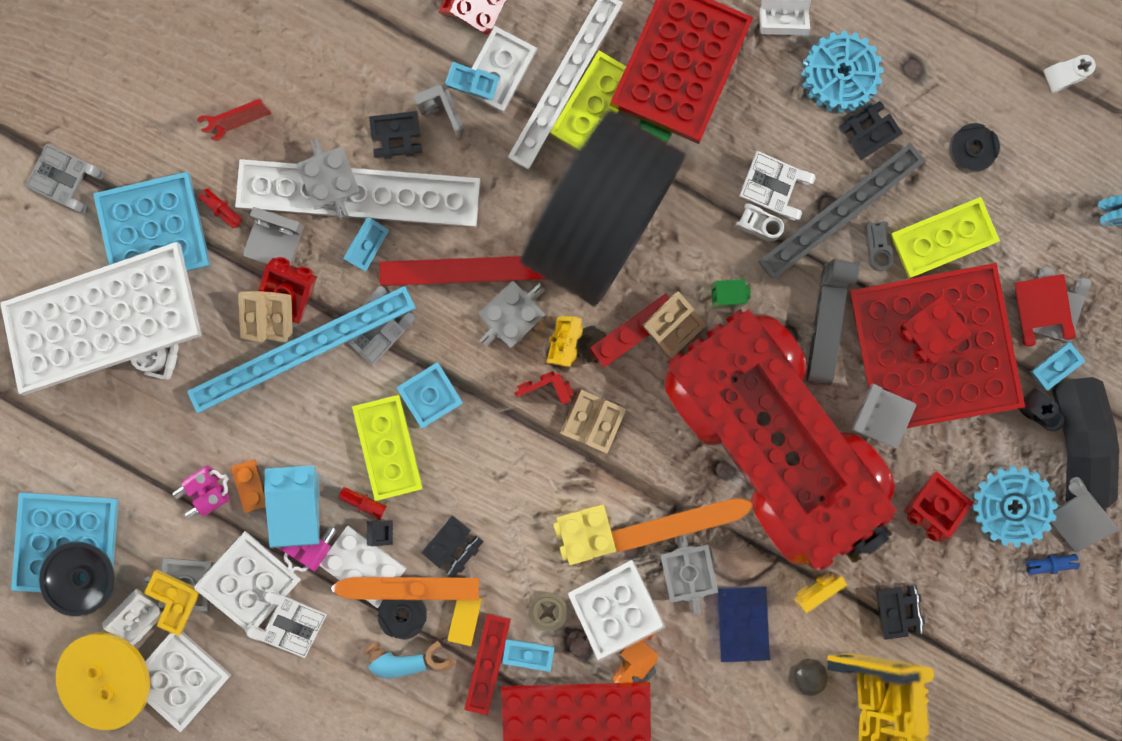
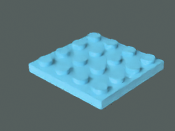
M189 172L93 193L109 265L177 242L181 245L187 272L211 266Z
M19 493L11 591L41 592L39 574L44 560L54 549L70 542H87L97 546L109 557L114 568L119 498ZM81 573L80 580L83 582L86 580V575Z

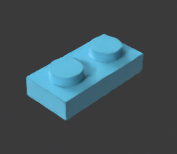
M367 217L343 259L366 272L387 236L389 229Z
M1068 342L1032 369L1030 374L1044 391H1048L1083 364L1085 360L1073 344Z
M506 638L502 664L551 672L555 646Z

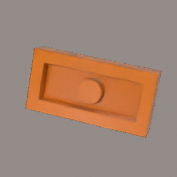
M256 459L231 466L244 513L266 507L265 488Z

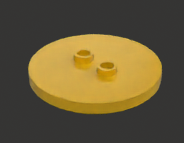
M95 632L75 640L64 650L56 669V687L65 709L78 722L97 730H114L125 726L142 712L150 693V676L142 655L130 642L112 633Z

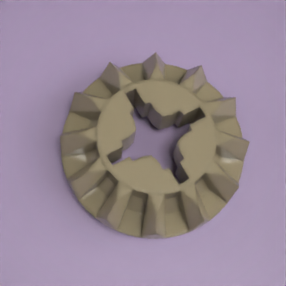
M543 592L535 596L530 603L528 612L530 621L539 630L546 632L557 630L564 624L567 618L566 603L563 598L555 593ZM541 603L548 608L556 604L552 611L555 620L548 615L540 619L544 612Z

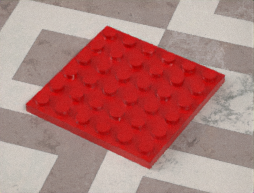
M997 263L849 291L867 387L869 389L871 384L882 387L885 391L916 404L907 428L1025 407ZM943 296L972 335L934 364H930L929 361L925 363L916 352L919 350L914 342L909 343L901 333L904 330L901 325L937 298Z

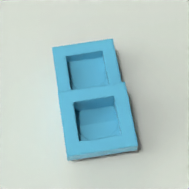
M452 62L444 86L492 101L500 77L480 69L474 70Z

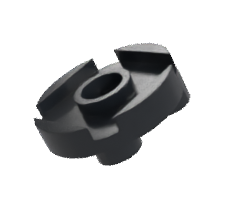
M971 123L960 128L952 136L949 152L952 161L959 170L976 173L989 168L994 163L1000 152V142L993 130L990 131L985 125L980 123ZM971 142H974L976 146H980V150L976 154L969 150Z
M878 525L872 529L874 533L863 541L858 540L852 544L853 549L846 553L852 563L862 559L860 554L867 553L870 555L890 539L888 536H892V533L886 525Z
M383 600L381 602L378 622L381 629L388 636L406 640L416 636L423 629L427 621V608L423 600ZM399 608L408 610V620L397 619L396 615L399 614Z

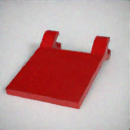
M257 99L217 116L202 115L198 117L197 121L199 123L208 121V126L201 129L203 133H210L213 129H217V135L212 136L211 140L219 141L227 131L272 113L261 99Z
M1064 274L1014 282L1024 346L1036 345L1033 328L1061 324L1063 339H1075L1076 334L1072 323Z

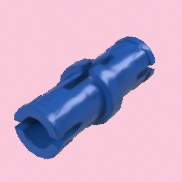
M1077 554L1059 557L1048 555L1044 559L1027 560L1026 567L1037 566L1036 568L1027 569V573L1029 576L1049 572L1050 574H1058V571L1079 569L1080 563H1069L1070 561H1077L1079 558Z

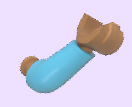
M439 641L428 648L426 656L422 654L401 657L393 656L391 652L386 653L384 649H380L381 644L379 642L373 643L364 650L365 655L369 654L370 656L368 658L371 663L368 666L369 670L374 675L384 679L399 678L427 671L428 667L437 672H445L450 670L456 661L449 658L442 663H435L433 661L434 654L442 648Z

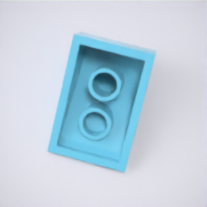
M315 466L265 469V501L269 547L320 545L319 473Z

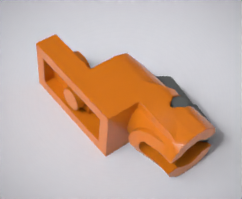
M654 633V634H652V635H650V636H648V637H646V638H648L649 640H651L656 633ZM646 638L619 651L626 661L621 662L617 672L612 677L615 683L647 682L656 674L654 665L657 662L658 653L645 642Z

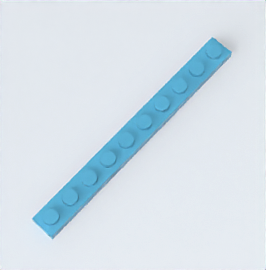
M401 287L188 390L187 393L196 412L201 413L416 309V306L407 287Z

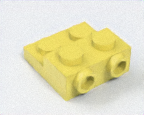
M604 504L557 516L558 522L553 523L556 536H562L564 546L560 547L563 561L568 560L569 565L616 552Z

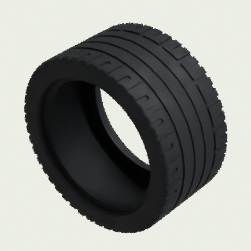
M608 110L588 134L553 190L527 240L521 255V264L536 273L539 272V275L549 281L552 280L554 284L565 288L569 293L579 296V299L596 307L612 285L651 221L681 168L686 154L671 144L668 145L663 139L655 137L654 134L646 129H641L639 125L628 121L627 118L619 113Z

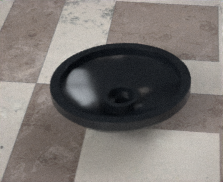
M70 542L57 547L46 557L39 574L40 590L47 604L58 613L71 617L85 616L100 609L110 598L115 584L114 568L109 557L100 548L87 542ZM81 573L86 575L84 582L80 580Z

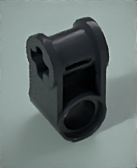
M1033 388L1024 397L1025 407L1018 408V410L1025 417L1033 420L1050 432L1058 431L1064 426L1065 418L1059 412L1058 404L1045 396L1040 390Z

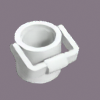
M179 345L171 346L170 351L164 348L131 359V363L135 368L145 371L144 375L169 380L173 369H175ZM165 368L164 375L152 373L159 372Z

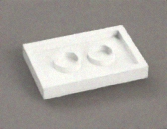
M494 26L472 69L483 70L500 77L492 101L475 96L472 97L504 113L534 58L537 48Z
M350 525L345 528L319 565L338 580L351 577H401L407 569L406 566L380 547L367 546V538ZM383 600L367 601L378 608Z

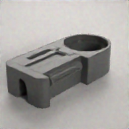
M886 221L876 224L869 223L865 226L869 264L875 271H884L893 263L892 246H888L885 227L889 224ZM878 253H882L887 257V264L884 267H880L875 263V256Z

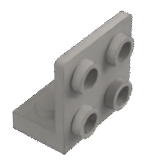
M440 84L413 95L421 115L425 113L427 115L435 114L440 111V107L444 106L457 139H462L460 132L464 131L463 124L458 112L452 113L455 106L448 90L443 91Z
M253 207L250 216L255 221L243 256L265 264L272 258L284 257L290 261L291 265L305 226L300 222Z
M871 384L851 429L893 448H897L916 404L885 391L882 387Z

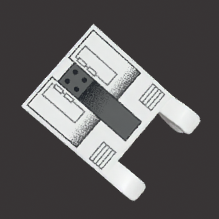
M756 151L739 197L781 214L792 221L799 220L802 211L787 206L796 180L804 185L813 184L815 175Z
M267 588L263 597L267 602L276 604L277 607L265 630L254 624H248L245 629L247 636L305 658L327 614Z

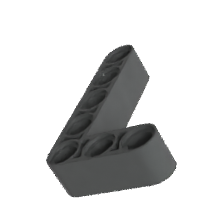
M833 259L823 267L806 374L807 382L832 385L847 289L857 283L860 265L857 262Z

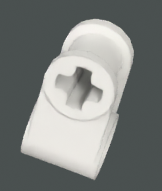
M1080 55L1066 62H1060L1048 67L1043 72L1052 93H1055L1084 80L1094 72L1096 64L1091 56Z
M746 203L740 222H736L735 226L746 233L769 242L779 239L784 231L782 220L757 206ZM750 215H752V219L750 223H748ZM766 225H776L778 233L775 235L769 234L766 231Z

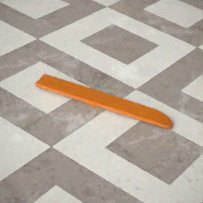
M746 499L724 500L614 530L611 533L618 553L733 522L749 513L753 504Z
M351 577L335 583L332 586V591L338 596L347 599L479 600V578Z

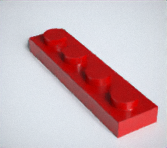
M666 293L589 348V351L603 369L650 335L643 327V324L670 299Z
M487 613L464 708L466 711L488 716L511 618Z

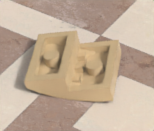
M257 291L238 293L241 339L257 342L269 339L284 343L293 340L291 295Z
M680 292L675 293L643 324L646 331L670 358H673L706 326Z
M578 389L560 434L608 454L626 409Z

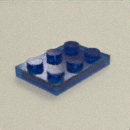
M767 587L717 588L720 661L770 660Z

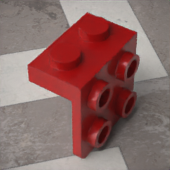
M554 371L540 376L541 381L532 384L530 380L518 385V391L514 392L515 396L519 398L553 383L562 405L571 402L570 396L574 395L569 381L563 382L560 373L555 375Z

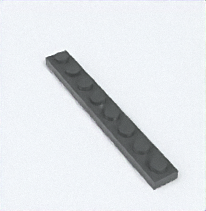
M910 142L760 259L758 263L769 277L774 280L923 164L925 160Z

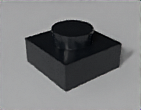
M393 520L367 521V546L393 545Z

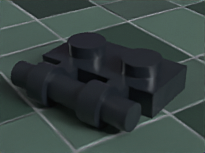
M881 101L873 105H867L864 107V111L855 117L853 115L845 120L844 124L839 126V130L843 135L850 130L855 134L848 142L860 161L903 134L891 114L881 118L879 112L884 109ZM870 119L873 124L863 130L860 124Z
M417 111L369 116L372 141H382V148L373 149L374 158L384 157V159H392V156L405 155L410 157L415 153H422V144H412L411 141L412 137H421ZM403 139L404 145L391 147L390 140Z
M452 515L421 553L439 568L447 561L451 567L446 574L450 578H454L459 572H463L466 568L464 565L473 555L476 556L480 551L478 548L484 541L477 535L471 542L465 537L471 529ZM461 544L465 550L456 559L452 553Z
M917 584L907 585L908 595L903 596L901 587L875 590L884 640L909 637V626H913L915 635L924 634L923 624H925V618L921 615L920 602H922L921 594H918ZM910 604L912 616L906 618L904 605Z

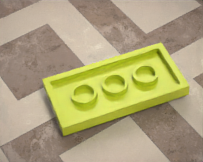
M598 51L551 129L550 135L578 151L593 127L608 110H613L617 113L620 111L609 105L626 66Z
M982 197L890 234L908 279L1000 241Z
M396 395L352 406L375 501L423 489L401 396Z

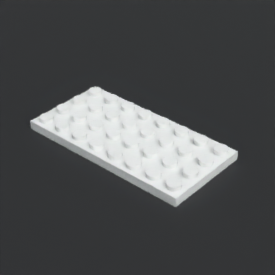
M177 242L0 303L18 393L21 395H27L202 336L181 245Z

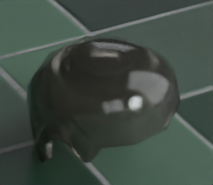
M595 326L583 328L581 337L576 342V356L587 364H598L589 348L606 337V333Z
M807 658L791 666L788 681L791 688L797 694L815 696L826 688L829 677L826 667L819 660Z

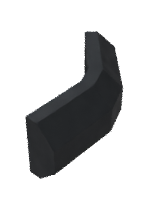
M1094 377L1072 379L1055 386L1052 390L1055 402L1060 409L1059 412L1065 418V424L1062 429L1067 451L1066 502L1077 497L1070 491L1069 485L1071 479L1079 477L1101 508H1109L1118 500L1119 444L1117 429L1104 383Z

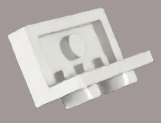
M762 0L759 12L761 34L809 35V8L811 0Z
M135 589L101 624L104 630L126 639L134 646L158 623L163 612L161 608H158L157 600Z

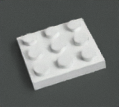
M245 531L199 580L194 589L245 630L248 624L259 626L277 606L267 602L263 597L267 588L286 596L301 578L295 572L288 570V566Z
M633 560L568 593L599 661L666 628Z
M184 632L180 636L170 633L145 661L150 676V693L147 703L179 732H182L231 677V674Z

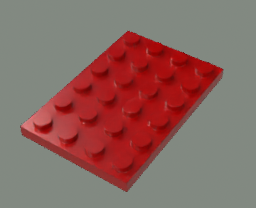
M656 0L609 106L699 144L753 17L714 0Z
M650 682L501 687L503 741H651Z

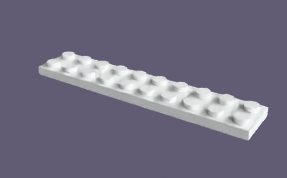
M239 160L235 205L237 209L252 210L253 207L265 211L338 217L334 206L314 209L297 164ZM351 168L360 193L349 197L343 202L349 214L346 217L363 219L369 217L375 220L477 228L480 178Z

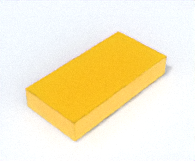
M479 597V600L456 601L447 641L467 646L472 645L482 597Z

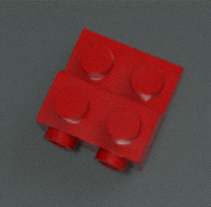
M284 257L272 258L265 266L258 292L291 295L292 322L299 324L303 319L308 300L312 296L318 276L313 275L312 270L308 267L301 266L297 268L290 265V261Z
M943 296L937 298L901 325L904 329L901 331L903 336L909 343L914 342L919 348L916 351L923 362L929 361L930 364L937 362L972 335Z
M936 471L930 475L921 490L914 494L903 511L908 515L907 520L915 526L920 525L926 530L925 534L930 540L941 543L951 538L974 502Z

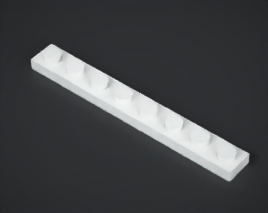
M619 0L596 1L508 156L510 161L528 171L530 170L550 135L551 129L568 103L622 8L623 2Z

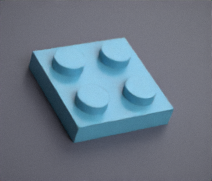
M438 362L396 387L421 429L464 404Z

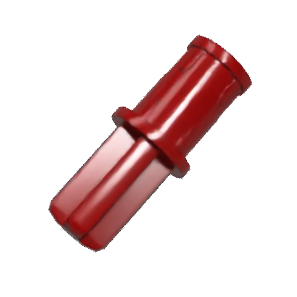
M209 188L204 190L206 196L203 193L199 195L198 200L210 208L215 217L219 216L233 229L240 226L243 221L242 217L228 206L226 200L222 201Z
M343 487L338 495L340 500L358 508V512L363 511L378 520L381 519L387 507L367 497V494L363 496L346 487Z

